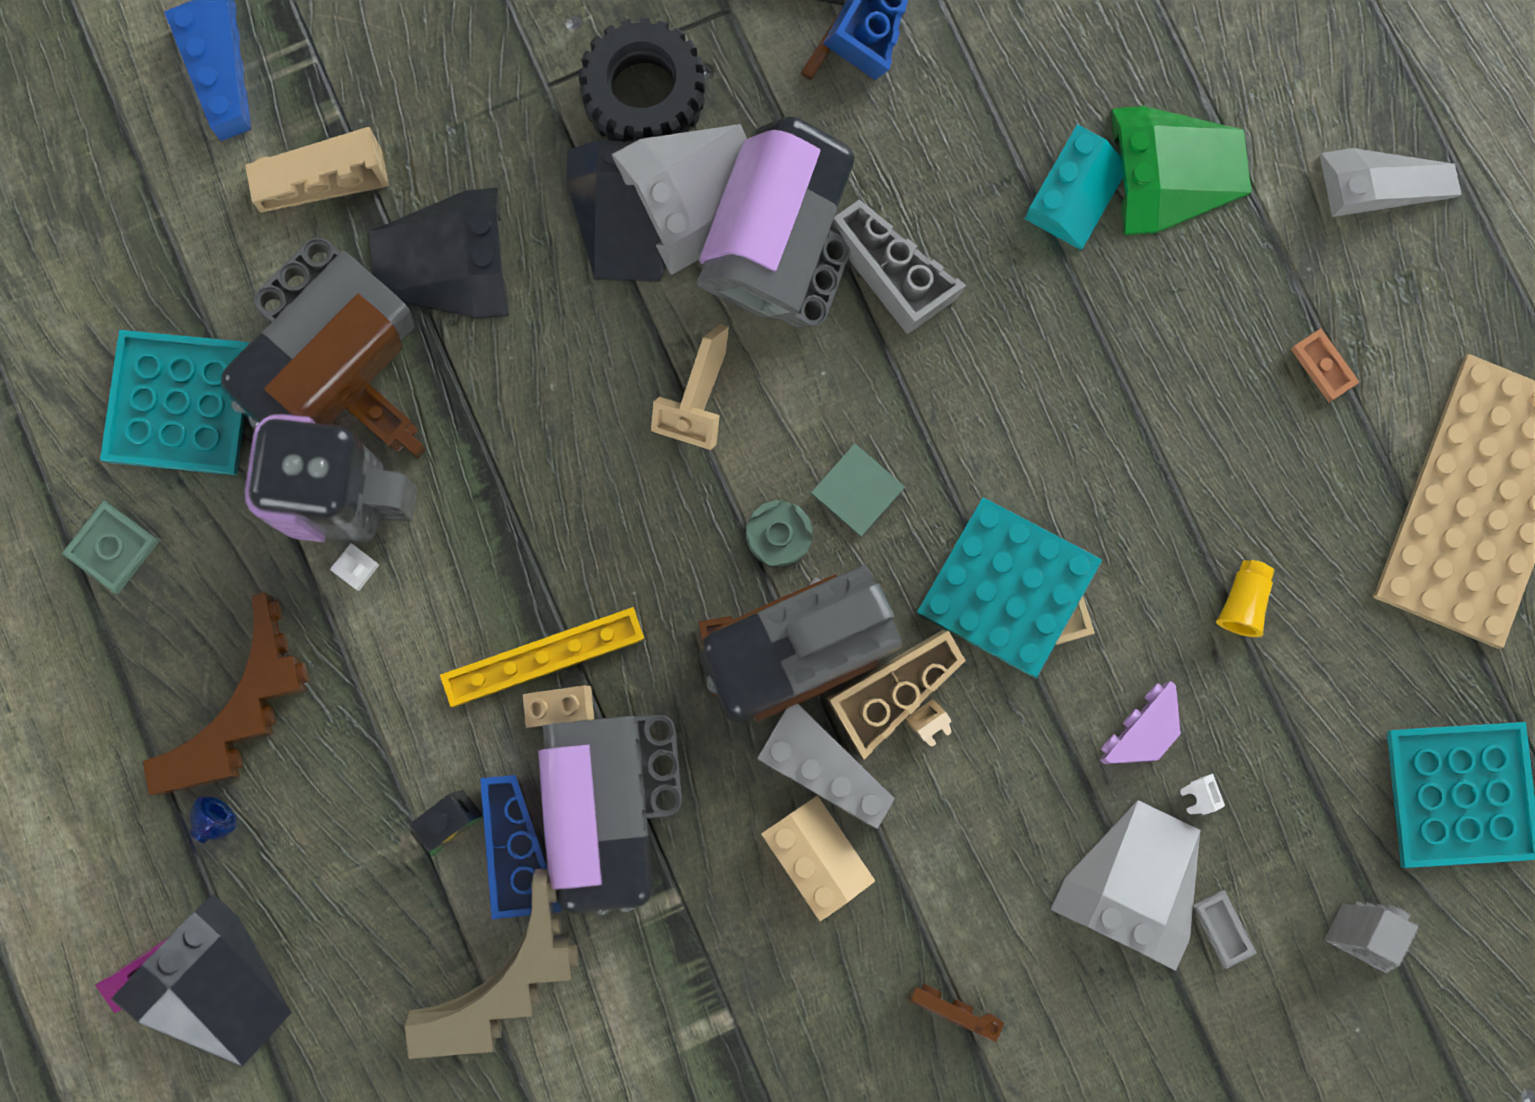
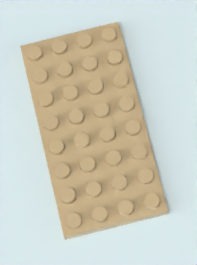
M1468 354L1461 363L1373 598L1494 648L1501 649L1504 648L1535 564V380Z

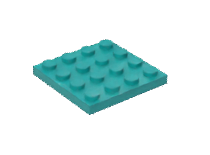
M119 330L100 460L104 463L237 475L245 415L233 405L222 389L220 380L224 369L251 342Z
M982 497L918 609L917 614L1037 679L1099 569L1102 559Z
M1526 722L1387 731L1401 868L1535 860V796Z

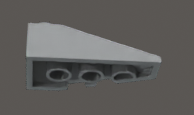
M1356 148L1325 152L1319 155L1332 217L1456 198L1462 195L1456 167L1452 163Z

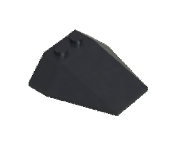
M596 140L568 150L566 183L595 280L660 282L666 269V265L656 247V244L662 241L635 186L626 185L611 155L635 141Z
M498 187L462 191L369 231L372 274L400 298L403 303L475 319L509 316L507 284L503 277L499 221H501Z
M214 894L184 921L111 998L138 1024L240 1067L246 1064L292 1013L240 918Z

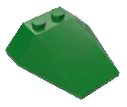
M1146 106L1111 109L1114 142L1120 141L1126 195L1121 203L1124 235L1158 233L1251 193L1243 129Z

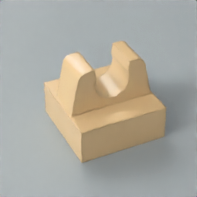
M933 699L905 718L911 729L930 746L936 744L932 735L939 730H942L947 736L951 733L949 725L952 722L946 711Z

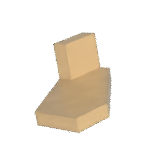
M719 324L702 338L682 402L678 403L662 397L657 398L653 402L651 432L709 450L716 446L720 415L704 411L726 354L729 326Z

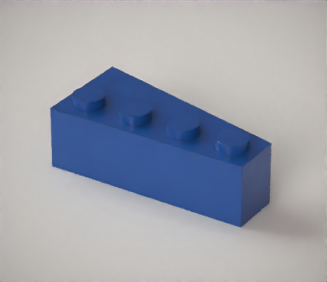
M192 0L164 11L210 128L220 141L251 130L247 90L243 77L244 66L239 45L240 35L236 22L237 11L234 0Z
M847 0L822 44L876 80L890 70L893 47L898 40L902 14L905 13L908 1Z
M516 775L480 778L492 919L531 915L535 869H547ZM553 902L554 913L562 912L558 902Z

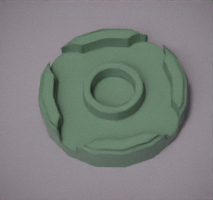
M774 500L762 504L752 513L747 524L746 540L750 552L758 561L770 567L784 568L796 564L806 555L812 543L813 529L809 517L799 506L789 502Z

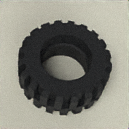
M640 17L639 23H631L629 18L621 21V27L615 29L613 25L605 28L602 39L596 36L591 41V52L585 51L581 60L583 68L579 69V83L585 113L589 122H593L594 128L600 136L607 135L608 140L637 141L644 138L689 132V125L695 127L700 119L699 111L703 110L705 103L704 66L701 57L697 56V48L692 40L685 41L684 32L678 28H674L673 31L669 30V23L658 20L657 24L650 23V18ZM640 63H649L665 69L674 81L671 93L659 104L648 108H634L623 104L613 95L612 84L616 77L627 67Z

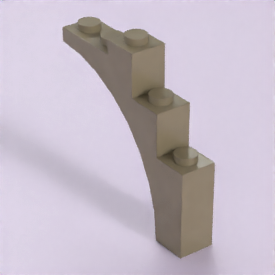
M548 868L535 869L532 881V911L530 920L519 945L506 963L485 983L462 997L437 1006L409 1011L405 1024L409 1059L493 1052L496 1038H501V1019L532 1016L534 1003L540 1002L539 983L571 980L572 969L579 964L577 945H571L570 933H561L560 914H554L553 902H558L557 891L551 887Z

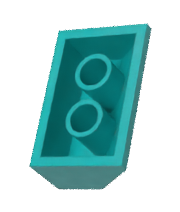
M1077 124L1033 200L1025 220L1082 251L1123 178L1122 158L1106 139Z

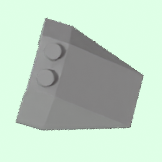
M740 124L639 139L611 154L626 185L635 186L662 241L656 244V247L670 274L678 272L700 258L743 141L747 139Z
M1137 800L1063 879L1050 910L1097 931L1176 971L1190 940L1200 830Z

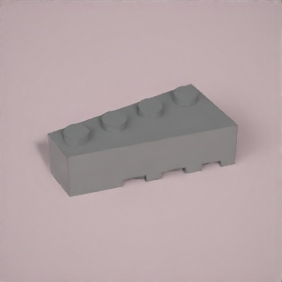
M858 200L834 216L830 230L843 236L850 248L849 261L905 333L909 334L957 300L966 285L958 278L956 280L943 270L944 267L934 259L931 261L916 249V244L908 238L905 240L892 229V225L861 200Z
M798 704L785 710L757 758L758 761L874 829H878L895 799Z
M1356 901L1355 905L1342 903L1324 940L1386 974L1400 966L1419 926L1408 921L1410 917L1408 913L1391 905L1389 907L1381 904L1375 906L1371 903H1366L1365 905Z

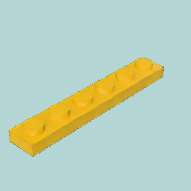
M632 607L441 674L440 677L450 707L454 708L644 641L645 638L635 609Z

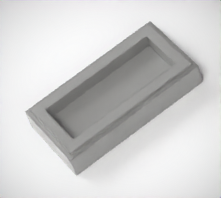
M1221 890L1193 904V909L1223 968L1227 969L1257 954L1225 890Z

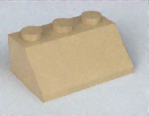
M818 795L761 833L819 921H822L875 882Z

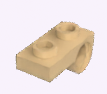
M577 686L523 694L526 728H537L553 723L594 720L591 686Z

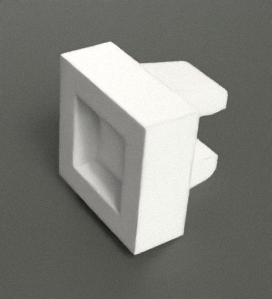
M350 543L330 570L359 591L378 568L379 564Z
M1213 774L1191 782V784L1180 791L1182 796L1191 793L1197 798L1196 805L1187 808L1189 814L1202 813V815H1205L1225 806Z

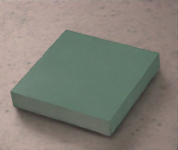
M854 444L814 488L811 495L861 538L900 495L905 486L858 445Z
M103 500L62 552V555L113 593L119 594L160 540L110 503Z

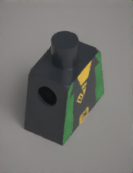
M462 789L446 795L409 825L411 831L429 855L433 857L482 819L483 814L465 790Z

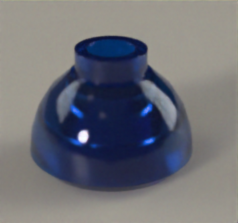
M209 796L199 797L194 802L190 812V823L192 826L190 834L196 841L206 843L208 840L221 839L236 829V816L225 802Z

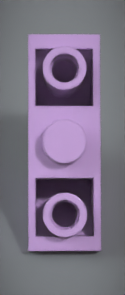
M1173 682L1164 683L1162 686L1159 683L1154 685L1145 696L1148 703L1142 710L1134 709L1123 722V725L1126 726L1125 730L1119 737L1113 734L1102 746L1101 750L1104 754L1099 760L1103 764L1156 761L1168 750L1181 734L1177 690Z

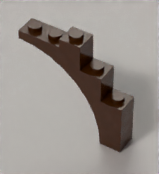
M267 593L251 596L254 618L252 647L244 675L230 701L214 721L193 739L168 753L143 761L149 795L160 796L240 777L238 768L242 767L241 754L238 748H234L233 743L273 734L272 725L276 723L275 714L272 706L267 705V701L306 692L305 683L309 682L307 667L304 662L300 663V659L297 657H285V653L289 651V646L285 633H280L278 620L282 619V612L278 600H274L273 596Z

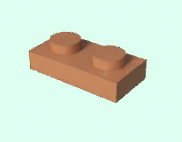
M1321 328L1291 348L1294 355L1329 403L1359 383V380Z

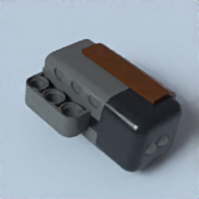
M312 238L255 294V306L262 319L269 326L224 369L220 380L221 386L231 400L232 408L249 418L250 424L255 428L263 419L271 415L308 417L315 423L330 424L403 348L401 341L414 328L410 310L400 298L345 251L339 252L323 238ZM323 252L328 254L323 262L315 263L311 261L316 253ZM294 276L304 277L302 284L296 287L289 286L288 281ZM273 299L280 301L277 309L272 311L264 309L268 301Z
M862 565L842 575H832L715 628L714 632L707 635L701 642L699 659L708 678L707 688L715 694L724 715L732 722L740 723L752 718L755 723L785 711L791 706L803 703L876 669L879 666L877 661L896 653L902 647V641L892 620L894 614L880 584H875L868 568Z

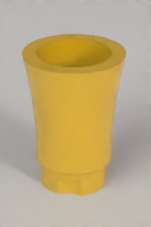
M1242 561L1225 606L1216 621L1220 627L1243 636H1263L1265 614L1273 585L1271 580L1274 575V568L1260 561Z

